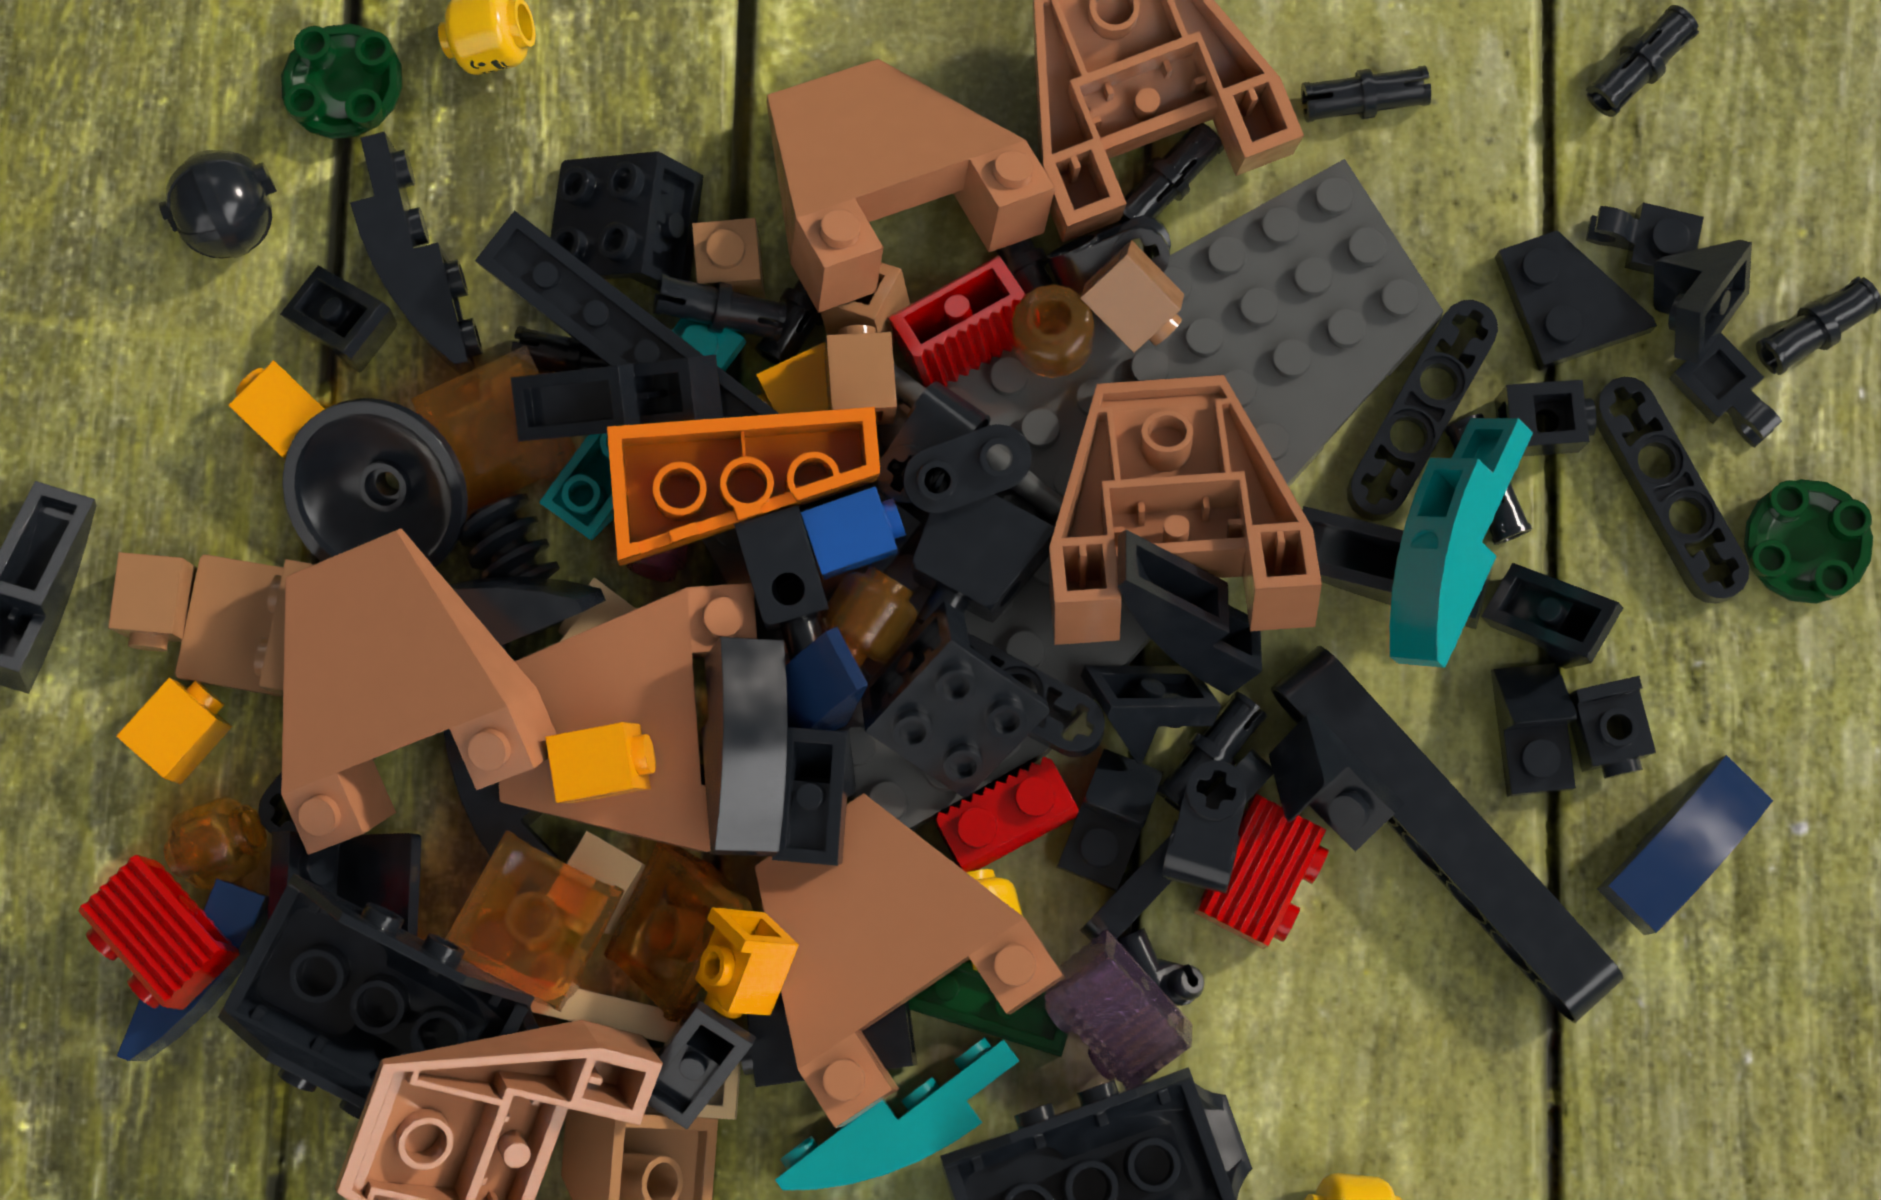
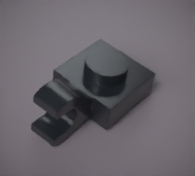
M1644 202L1636 209L1635 218L1624 210L1600 206L1598 216L1592 215L1590 217L1586 241L1597 245L1628 250L1625 268L1654 275V264L1658 259L1698 249L1704 217Z
M1722 333L1714 341L1699 364L1686 361L1669 378L1712 424L1727 412L1738 433L1754 448L1782 422L1777 413L1752 391L1764 379V376Z

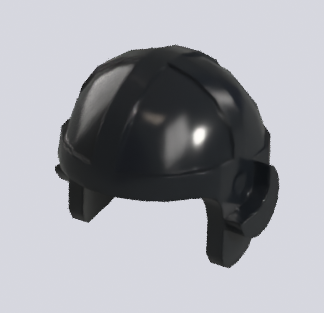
M206 150L197 152L189 157L172 174L166 186L165 201L159 203V208L163 219L168 220L173 231H178L181 239L192 250L211 258H238L248 254L267 236L273 217L269 194L277 192L263 162L255 165L249 157L239 153L223 150Z

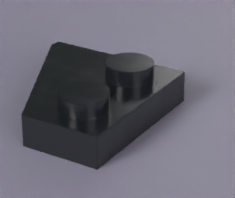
M1558 230L1501 249L1495 256L1539 371L1651 333L1657 327L1652 315Z

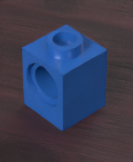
M876 486L801 512L818 565L825 580L898 555L894 539L906 535L894 498L881 502Z

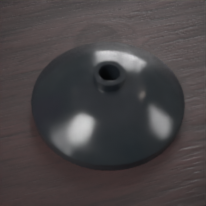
M358 398L339 402L312 417L297 433L287 452L283 470V494L287 512L298 536L311 553L321 562L401 528L435 568L450 555L457 545L461 527L466 522L468 508L467 486L461 465L443 435L429 421L411 409L394 402L375 398ZM386 472L392 473L397 478L399 489H395L388 484Z

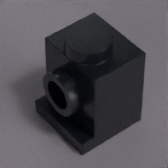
M1583 379L1506 385L1495 398L1496 418H1519L1533 432L1522 457L1579 453L1590 442L1589 436H1594L1595 404L1592 398H1585ZM1545 415L1549 417L1554 425L1553 432L1541 433L1538 431L1535 416Z
M1640 676L1577 689L1569 694L1577 715V719L1569 724L1582 772L1602 768L1604 779L1635 773L1643 770L1640 759L1656 753L1640 689L1643 688ZM1610 717L1621 719L1625 734L1622 740L1615 739L1609 735L1606 726Z

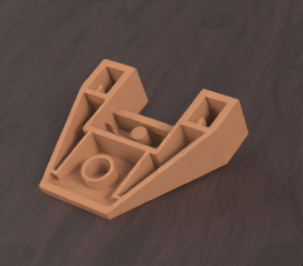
M1033 0L1038 160L1055 186L1050 213L1062 243L1121 220L1127 203L1110 164V158L1213 120L1235 176L1293 155L1304 137L1280 76L1214 0Z
M880 59L767 95L766 103L790 263L818 313L876 293L884 247L869 223L871 221L954 194L988 252L1043 234L1045 231L1055 186L1027 141Z
M1224 375L1097 384L1049 546V594L1054 645L1120 640L1122 598L1118 588V535L1125 530L1146 539L1218 578L1243 577L1250 631L1315 627L1322 583L1313 528Z
M402 528L286 576L281 795L308 855L362 835L396 813L373 761L374 758L450 729L476 790L534 769L549 759L545 737L556 735L557 733L536 686Z
M752 583L687 587L514 661L536 686L557 734L619 722L640 724L642 734H648L653 743L656 770L654 773L649 774L651 785L649 790L579 803H556L549 759H547L534 769L500 781V803L700 853L710 852L706 787L701 785L693 659L705 658L720 637L757 639Z
M864 793L846 805L842 864L834 866L772 860V856H769L754 866L764 912L799 944L781 993L798 1071L835 1128L847 1125L899 1090L862 1031L969 959H971L1005 1013L1009 1015L1065 978L1029 922L1022 915Z
M585 1020L381 1059L335 1185V1190L347 1200H535L568 1109L640 1126L663 1063L643 1035Z

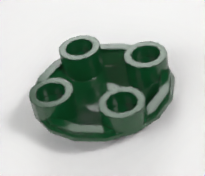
M354 24L332 25L324 28L308 26L296 35L294 49L289 54L281 74L284 105L291 117L310 133L330 139L357 137L378 127L395 109L403 88L402 65L389 39L381 32Z
M1804 479L1781 482L1757 501L1746 521L1744 549L1750 568L1768 590L1789 601L1817 604L1839 598L1860 582L1871 562L1873 534L1870 526L1872 524V516L1870 510L1863 502L1853 499L1850 494L1828 482Z

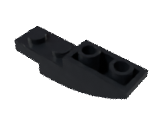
M385 131L361 137L374 196L353 201L350 204L360 237L372 265L388 293L420 337L444 362L465 379L476 377L478 374L473 357L483 354V349L474 319L464 320L459 298L468 296V288L459 259L449 261L438 242L429 244V234L420 207L413 209L410 207L406 188L415 186V178L406 150L396 151Z

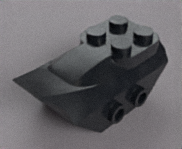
M294 873L218 1016L224 1024L266 1061L280 1067L278 1076L285 1082L308 1092H315L316 1088L319 1087L341 1098L340 1108L357 1119H360L381 1059L539 1028L530 1007L535 997L462 960L465 951L460 946L431 933L423 940L401 929L404 919L393 911L371 902H367L365 908L362 909Z
M1189 1067L1122 1091H1118L1115 1080L1094 1086L1077 1093L1080 1102L1078 1107L1055 1114L1051 1102L1014 1115L1018 1128L940 1156L952 1200H1237L1244 1179L1253 1169L1227 1096L1210 1092L1195 1084Z

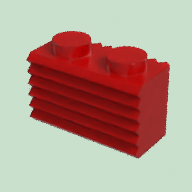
M996 256L888 317L903 357L921 385L925 388L936 381L947 387L948 381L957 382L959 375L968 376L970 369L979 370L981 363L990 364L992 357L1001 358L1003 350L1012 352L1014 344L1023 346L1024 339L1033 340L1036 333L1025 293L1000 256Z
M1043 756L1040 765L1031 762L1029 771L1019 769L1017 777L1008 775L1006 784L996 781L994 790L985 787L983 796L973 793L971 802L962 800L960 808L950 806L948 814L939 812L936 825L955 863L967 873L979 870L1077 817L1079 809L1052 759Z
M1256 794L1251 798L1242 815L1238 831L1240 840L1227 893L1224 894L1205 889L1195 908L1194 914L1262 949L1269 946L1273 937L1284 942L1300 912L1301 907L1291 903V900L1301 880L1313 884L1328 856L1329 849L1319 845L1326 829L1299 815L1289 823L1281 806Z
M137 854L129 858L127 864L120 867L117 874L109 877L108 882L100 886L98 892L91 895L88 902L82 904L78 910L92 926L85 933L89 942L109 960L115 961L119 957L133 973L127 980L129 987L144 1003L152 1008H157L161 1005L162 1007L184 1010L240 955L239 950L223 935L222 931L215 926L214 922L198 907L197 903L190 898L189 894L182 889L181 885L173 879V876L165 870L161 863Z

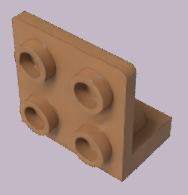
M202 555L198 563L176 665V677L185 681L194 682L196 680L202 684L283 697L286 576L310 567L312 564L285 559L284 567H277L212 555Z

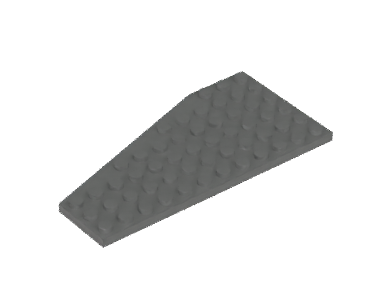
M1343 159L1170 255L1168 267L1164 274L1184 293L1181 310L1177 313L1182 318V321L1157 346H1154L1148 340L1134 353L1093 311L1079 315H1072L1068 311L1036 329L1033 340L1025 338L1023 346L1014 344L1012 352L1003 350L1001 358L992 357L990 364L981 363L979 370L970 369L968 376L959 375L957 382L948 381L947 388L989 415L991 418L989 425L1002 424L1018 430L1026 438L1030 446L1031 465L1029 471L1064 498L1097 384L1224 375L1288 487H1290L1323 450L1324 445L1440 321L1443 309L1347 161ZM904 403L897 406L893 424L876 425L879 462L904 426L911 410ZM997 444L1010 455L1009 450L1005 446ZM877 480L870 483L881 491ZM1011 488L994 494L1043 521L1056 526L1057 520L1052 522ZM897 501L895 503L919 520L922 526L883 576L869 565L825 580L815 556L831 615L819 618L822 632L825 633L838 627L867 682L921 626L916 621V617L932 592L914 581L911 570L912 561L930 512L920 508H911ZM735 528L702 539L727 585L752 583ZM1049 557L993 623L967 610L964 613L969 634L1076 689L1095 700V697L1080 676L1084 666H1128L1151 640L1130 612L1121 594L1119 641L1054 645L1049 594ZM787 582L779 589L781 601L784 605L795 604L803 597L799 582ZM754 592L757 638L784 641L781 630L769 633L765 628ZM784 642L785 665H787L790 659ZM993 662V664H995V665L998 666L999 668L1002 667V666H1000V665H998V664H996V663ZM1015 678L1016 680L1024 684L1026 687L1037 693L1034 685L1030 681L1024 678ZM1048 693V716L1060 721L1064 725L1065 733L1084 711L1078 710L1072 718L1066 717L1053 709V703L1059 697L1053 693ZM861 699L848 724L836 730L848 731L850 734L856 790L855 794L847 797L848 800L851 802L864 793L912 831L937 818L939 812H948L950 806L957 807L961 804L962 800L967 801L971 799L973 793L979 794L983 792L985 787L990 788L994 786L996 781L1001 782L1008 775H1013L1019 769H1024L1031 765V762L1034 763L1040 760L1052 750L1027 736L969 796L962 797L866 733ZM1046 717L1037 726L1043 728Z

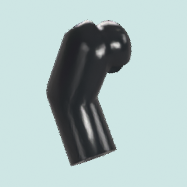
M1145 928L1116 940L1133 983L1142 996L1173 1006H1183L1190 1004L1202 994L1205 981L1201 971L1194 965H1181L1157 958Z

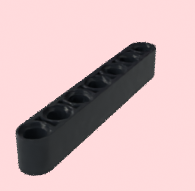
M1317 646L1271 687V692L1278 703L1297 724L1312 710L1405 803L1387 821V824L1564 1017L1576 1023L1624 979L1622 972L1609 955L1332 653L1322 646Z

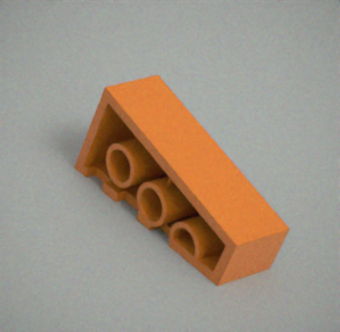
M875 407L607 427L619 566L734 529V524L797 505L800 507L875 482L880 475Z

